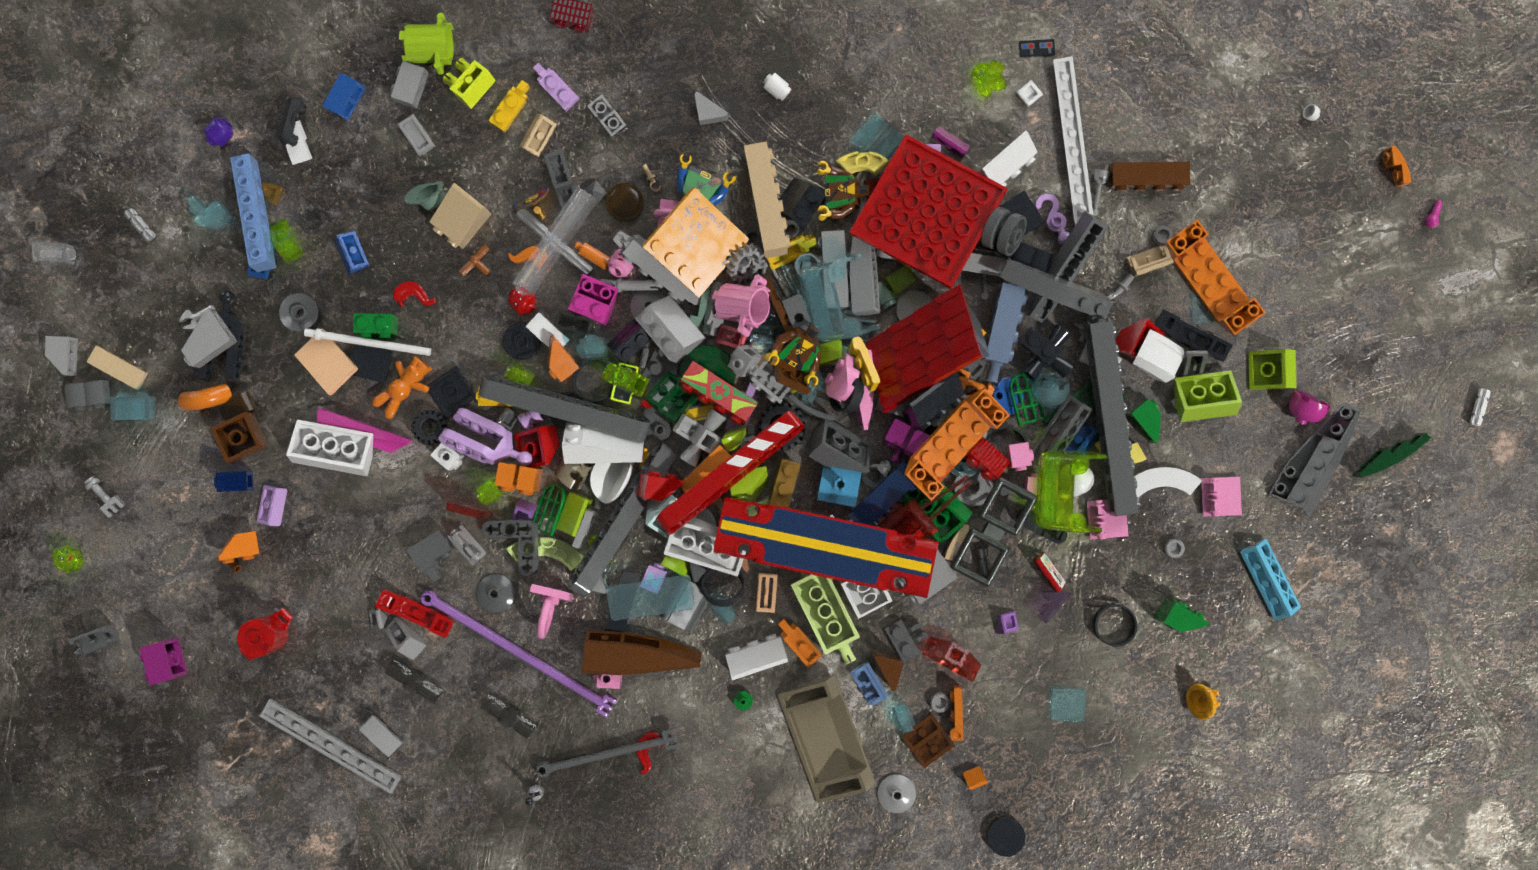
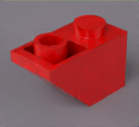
M648 471V474L641 473L637 496L644 499L663 501L680 488L684 481L677 479V475L666 473V477L655 471Z

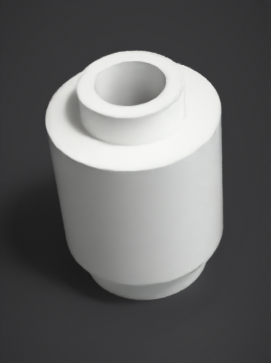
M776 73L773 75L768 74L763 81L765 84L763 88L774 98L781 101L792 90L788 87L789 84Z

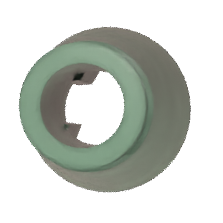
M883 281L879 282L880 308L888 311L897 305V298Z

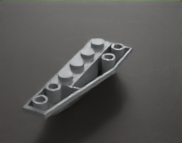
M1342 403L1287 461L1269 495L1291 509L1310 517L1343 457L1357 424L1361 409Z

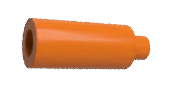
M580 242L575 244L574 248L579 251V255L603 270L607 269L609 256L586 242L584 244Z

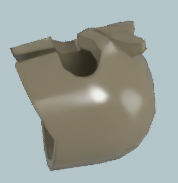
M562 459L554 475L569 489L575 484L577 487L576 491L578 492L588 477V472L592 466H587L586 463L564 464V459Z

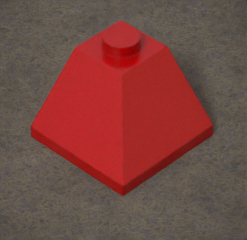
M1144 318L1120 330L1115 338V343L1118 345L1121 355L1134 361L1150 329L1162 336L1165 333L1149 319Z
M541 426L514 434L516 451H526L532 456L531 464L525 467L538 468L549 465L559 446L556 426Z

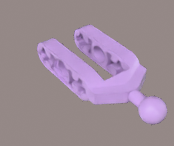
M464 408L458 409L453 417L454 420L467 429L500 442L495 450L451 429H444L438 437L439 441L446 447L482 463L494 465L509 457L517 459L518 464L524 467L532 462V456L529 452L513 450L512 432L507 431L502 425Z

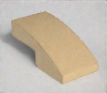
M964 524L952 535L945 548L944 559L952 561L957 542H963L969 525Z

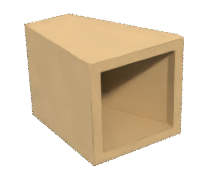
M454 183L436 210L430 223L434 225L432 229L440 236L444 233L449 238L447 242L455 248L460 246L464 249L492 213Z

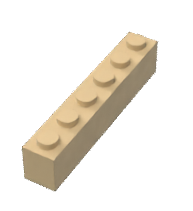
M767 141L745 145V156L765 258L788 254L787 247H791L789 235L785 236L784 229H787L785 217L781 218L780 213L784 209L782 200H778L777 194H780L779 183L774 182V177H777L775 165L771 166L770 162L773 159L772 148H768Z

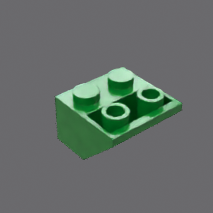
M1165 599L1154 617L1158 622L1180 633L1209 625V622L1204 620L1205 615L1190 608L1188 610L1189 606L1175 599H1172V601Z

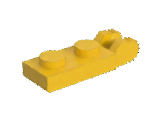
M855 336L848 346L849 353L855 357V365L862 374L864 386L867 387L869 392L875 391L880 383L879 376L864 342H862V338Z

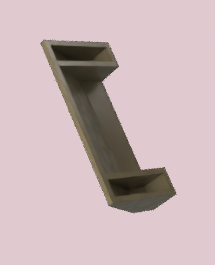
M836 675L824 677L778 694L817 803L864 793L876 784Z

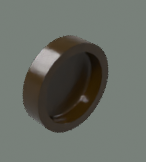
M619 183L608 191L606 208L614 219L621 222H630L637 219L643 212L644 197L635 185Z

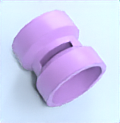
M529 410L526 411V414L520 413L517 415L518 420L526 430L532 429L533 423H540L544 420L540 413Z

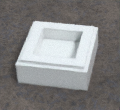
M1032 80L1015 93L1027 108L1043 95Z

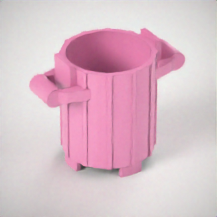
M757 274L754 276L750 286L731 283L722 285L718 291H714L712 299L715 300V316L722 320L739 322L737 331L745 337L750 336L753 327L758 328L760 324L765 322L769 314L771 303L768 294L770 290L765 286L767 280Z

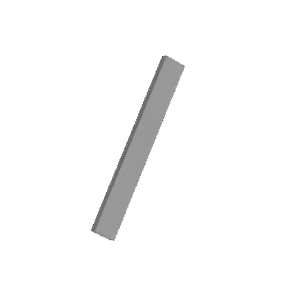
M273 699L268 700L259 717L389 794L394 792L402 778L398 773Z

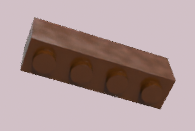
M1190 161L1113 162L1109 166V189H1115V192H1125L1127 189H1134L1135 192L1153 189V191L1159 192L1165 191V188H1172V191H1183L1184 188L1190 185Z

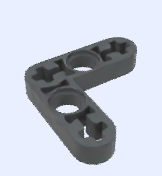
M493 520L483 524L482 533L487 538H518L520 573L523 576H532L537 573L539 563L538 526L536 522L532 520ZM509 523L514 526V532L511 535L506 532V526ZM491 526L500 527V531L491 532L488 528ZM520 527H532V531H520ZM526 543H530L533 546L530 554L524 550ZM533 556V559H529V565L532 566V569L528 571V569H525V565H528V559H524V557Z

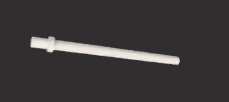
M318 328L316 330H304V336L313 337L315 340L326 339L420 355H431V348L325 332Z

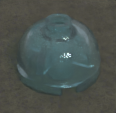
M1042 377L1043 381H1031L1033 399L1039 405L1045 406L1046 409H1056L1057 406L1066 400L1070 392V381L1067 379L1064 382L1062 377Z

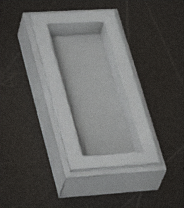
M411 114L397 124L419 156L435 147V144L414 114Z

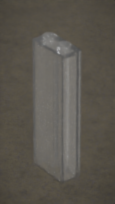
M577 186L512 282L516 286L515 290L523 296L525 294L535 295L599 201L598 199Z

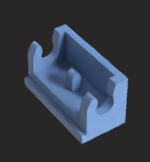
M868 661L850 671L869 705H875L889 697Z

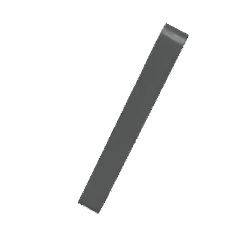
M483 375L478 393L480 397L636 440L646 439L651 422L642 416L491 375Z
M662 441L653 447L570 577L567 587L582 597L590 594L649 499L637 496L641 473L648 474V471L659 472L660 476H665L675 460L677 452Z

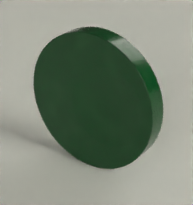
M698 346L684 358L681 364V378L692 361L732 386L736 379V374L728 367L731 360L730 355L718 346Z

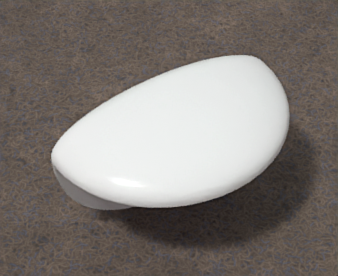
M634 462L595 463L590 475V485L594 495L605 504L615 501L623 492L630 479Z

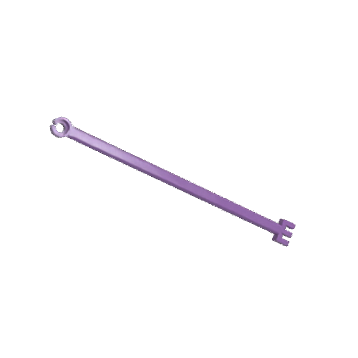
M425 591L421 596V602L425 606H434L598 706L596 710L598 713L605 717L609 716V713L604 708L612 711L613 706L608 701L616 704L617 699L607 693L604 698L442 601L434 591ZM429 595L431 601L427 602L424 596Z

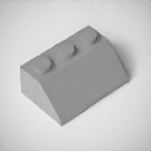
M670 295L648 305L635 318L666 357L675 363H679L706 338Z

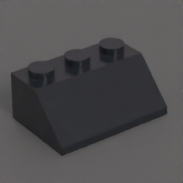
M955 372L938 382L904 409L902 415L915 431L920 428L926 429L932 424L931 419L935 416L939 419L947 413L946 408L948 406L955 407L962 401L960 397L965 392L958 373Z

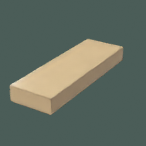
M95 346L87 360V363L136 390L141 388L148 375L147 372L100 346Z

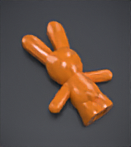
M414 356L406 369L401 361H396L395 367L400 379L392 381L387 390L373 398L372 405L374 407H381L391 399L385 409V418L392 419L395 416L401 401L410 395L411 388L424 393L429 391L427 385L418 382L433 369L420 357Z

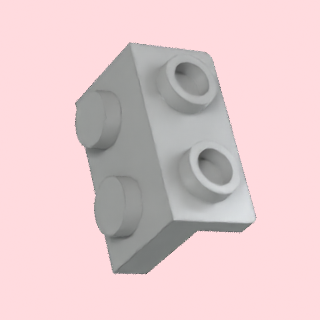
M765 359L758 366L754 374L750 376L752 380L751 385L758 391L763 389L767 393L765 396L773 403L777 401L781 404L783 397L791 389L776 382L773 366Z

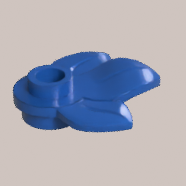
M1007 377L999 380L997 387H994L992 396L1010 415H1013L1014 408L1009 393V383L1012 377ZM1014 380L1013 385H1012L1013 392L1016 391V389H1017V388H1014L1015 380ZM997 393L1000 395V399L996 398ZM1014 394L1016 405L1020 404L1019 395Z

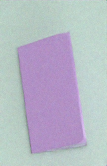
M269 485L263 486L257 523L269 526L281 525L287 489Z

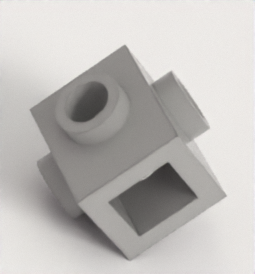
M749 345L737 347L730 356L731 360L728 367L737 376L752 375L757 370V364L762 355Z

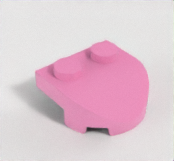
M847 353L843 359L838 360L833 373H829L825 379L826 394L839 402L841 400L845 401L854 389L852 384L856 378H859L860 374L859 370L853 368V357Z

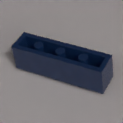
M903 460L848 516L854 522L876 526L880 522L878 519L882 515L886 517L892 511L891 506L894 503L897 505L901 503L906 497L904 494L908 490L912 492L916 488L914 483L904 474L908 463Z

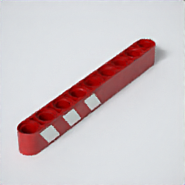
M793 411L786 412L660 512L656 520L669 535L675 533L798 435L805 425Z

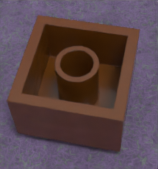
M244 412L210 428L226 463H237L269 448L254 413Z

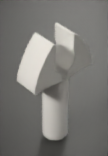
M210 305L196 314L186 310L179 322L183 323L188 319H192L191 323L183 327V329L194 330L204 311L208 308L216 310L215 307Z

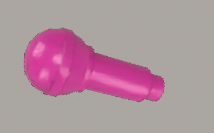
M1436 201L1431 214L1425 219L1427 227L1435 228L1439 224L1438 216L1442 208V201Z

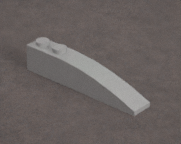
M867 197L862 198L857 218L868 201ZM853 236L850 254V281L848 282V289L851 293L849 307L852 313L857 316L879 314L880 301L876 248Z

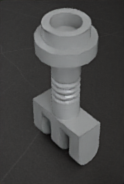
M92 476L84 482L86 490L92 489L105 503L100 509L110 518L113 516L110 509L114 513L119 511L115 503L120 508L124 507L125 503L118 495L110 498L98 485L100 480Z

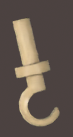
M646 164L642 167L648 176L646 179L651 182V191L658 192L661 186L657 190L652 188V184L656 182L654 179L655 174L652 175Z

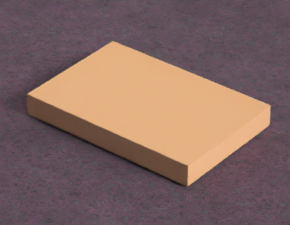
M312 337L295 354L296 358L328 395L334 394L358 370L357 366L337 343L332 340H315Z

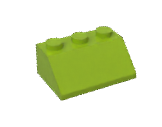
M1231 370L1174 378L1175 407L1180 422L1238 414L1242 400Z

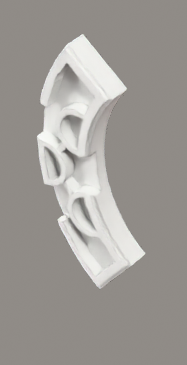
M1170 467L1152 468L1134 475V478L1137 480L1136 495L1138 498L1148 490L1165 486L1179 489L1187 495H1191L1202 482L1197 476L1187 471Z

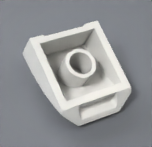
M1150 329L1133 365L1153 379L1167 383L1175 378V374L1183 358L1186 356L1182 347Z

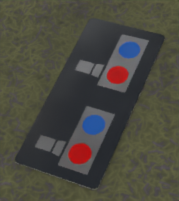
M1054 39L1019 41L1020 57L1054 56Z

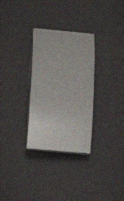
M602 94L587 105L611 137L626 126L625 122Z
M373 714L359 728L388 757L402 744V740Z

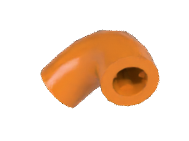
M220 384L198 391L183 392L178 397V405L187 411L206 409L226 403L232 399V394L226 384Z

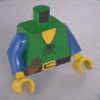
M683 153L680 156L682 165L679 166L676 178L678 192L682 195L681 200L692 187H695L714 206L722 202L730 189L729 185L736 181V176H733L729 182L727 176L730 172H726L722 180L691 165L688 168L687 165L691 163L692 157L690 155L689 161L684 162Z

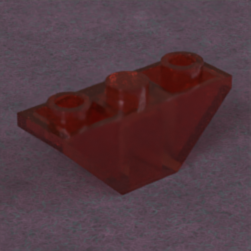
M930 637L922 652L926 657L971 682L974 681L981 667V664L970 651L951 641Z

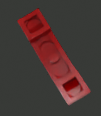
M386 589L382 590L375 605L378 609L392 615L396 614L444 638H447L455 621L422 603Z

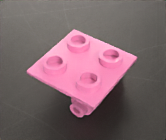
M1240 477L1201 478L1203 516L1242 515Z
M1108 499L1086 501L1090 540L1128 536L1127 515L1111 516Z

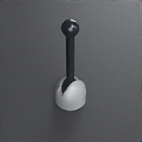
M534 784L528 789V798L525 800L526 805H532L533 801H538L542 798L544 794L542 786Z

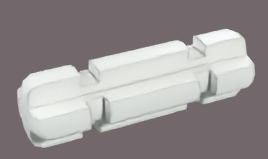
M1482 388L1478 391V398H1476L1472 412L1474 415L1470 419V423L1475 426H1481L1482 416L1485 414L1488 403L1487 399L1490 397V390Z

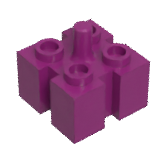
M892 419L882 441L886 442V447L895 450L891 461L897 464L902 454L910 458L930 435L920 430L915 431L908 424Z

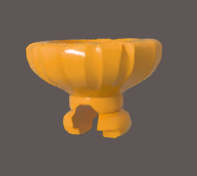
M1203 684L1190 686L1186 694V703L1194 717L1206 720L1215 714L1221 703L1216 698V696H1220L1218 690L1210 689Z

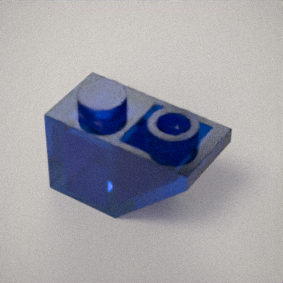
M253 471L216 472V477L214 478L216 491L254 490Z

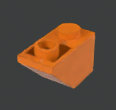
M256 531L232 535L215 557L216 561L222 560V564L234 562V558L242 557V561L254 559V555L259 554Z

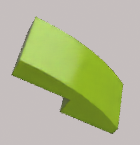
M838 339L819 345L821 348L819 367L828 366V363L844 358L841 340Z

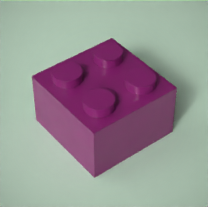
M178 637L140 647L139 656L140 660L144 663L145 679L149 682V686L188 674Z

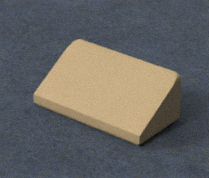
M537 114L519 147L539 157L557 124L542 114Z

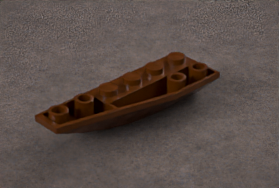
M587 630L584 641L582 673L630 675L699 668L701 666L702 652L679 643L642 634Z

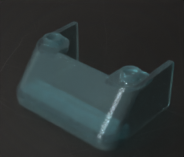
M847 253L803 267L799 273L811 325L819 330L815 338L820 341L826 342L852 338L880 329L877 324L864 323L860 325L859 321L855 318L843 319L834 282L840 281L845 277V262L861 258V253Z

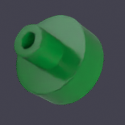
M741 690L734 696V705L739 710H748L753 704V697L746 690Z

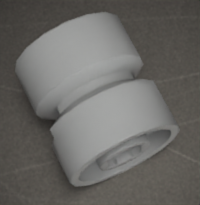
M804 253L796 259L795 274L800 280L805 282L814 280L819 273V260L813 254Z

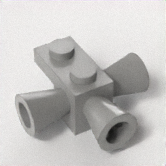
M710 408L703 426L682 413L672 430L691 441L692 444L679 457L696 467L702 450L711 454L719 445L726 450L722 439H720L721 437L714 433L726 420V417Z

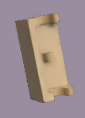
M1160 245L1126 258L1131 274L1134 277L1174 263L1166 245Z

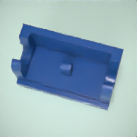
M340 73L323 107L348 121L366 88L358 81Z

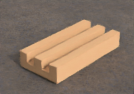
M758 574L756 611L775 613L778 574ZM762 577H766L764 608H760ZM770 578H773L771 608H767Z

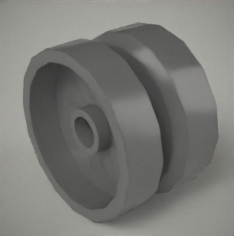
M997 207L985 224L982 234V245L991 250L997 249L999 253L1005 256H1011L1023 239L1027 225L1026 217L1018 213L1011 215L1009 210Z

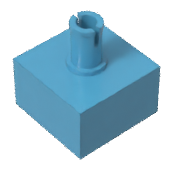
M823 465L817 500L855 507L862 472Z

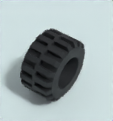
M776 403L768 406L762 412L758 420V433L760 434L770 426L775 417L782 416L788 411H793L804 425L805 419L800 410L788 403ZM806 425L798 435L778 451H787L796 447L805 435Z

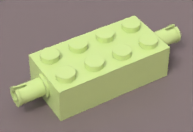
M800 572V578L790 584L825 655L838 649L845 665L850 663L847 655H849L852 662L855 661L856 657L849 643L860 638L832 580Z

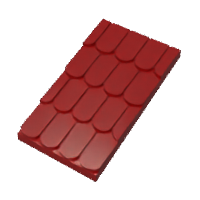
M960 284L934 298L935 300L915 310L913 314L888 327L887 330L865 343L866 348L872 352L873 364L880 379L877 390L884 413L894 409L974 361L990 356L980 322L967 305Z

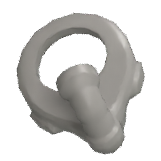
M884 460L880 464L870 465L869 471L878 470L882 477L878 481H871L868 479L867 473H862L864 483L870 487H876L888 476L889 470L892 467L891 462Z

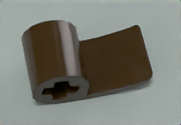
M244 392L219 407V410L224 420L227 421L244 412L253 413L258 408L250 392Z

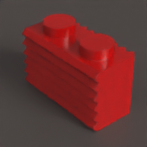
M984 437L964 456L966 463L970 467L976 468L981 472L983 479L991 482L998 479L1011 463L1005 455H1002Z

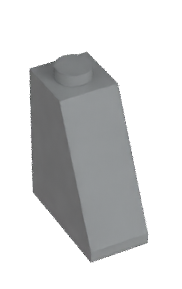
M208 308L204 311L181 351L184 354V361L189 366L201 368L238 341L218 312Z

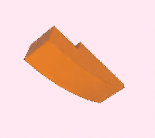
M719 445L683 480L681 488L687 492L731 457V455Z

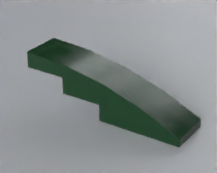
M1417 433L1409 442L1402 440L1395 443L1390 449L1379 448L1352 475L1363 478L1393 466L1417 451L1431 437L1427 433Z

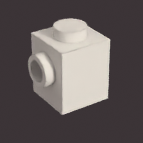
M442 443L431 454L447 470H456L463 463L461 459L464 455L446 447Z

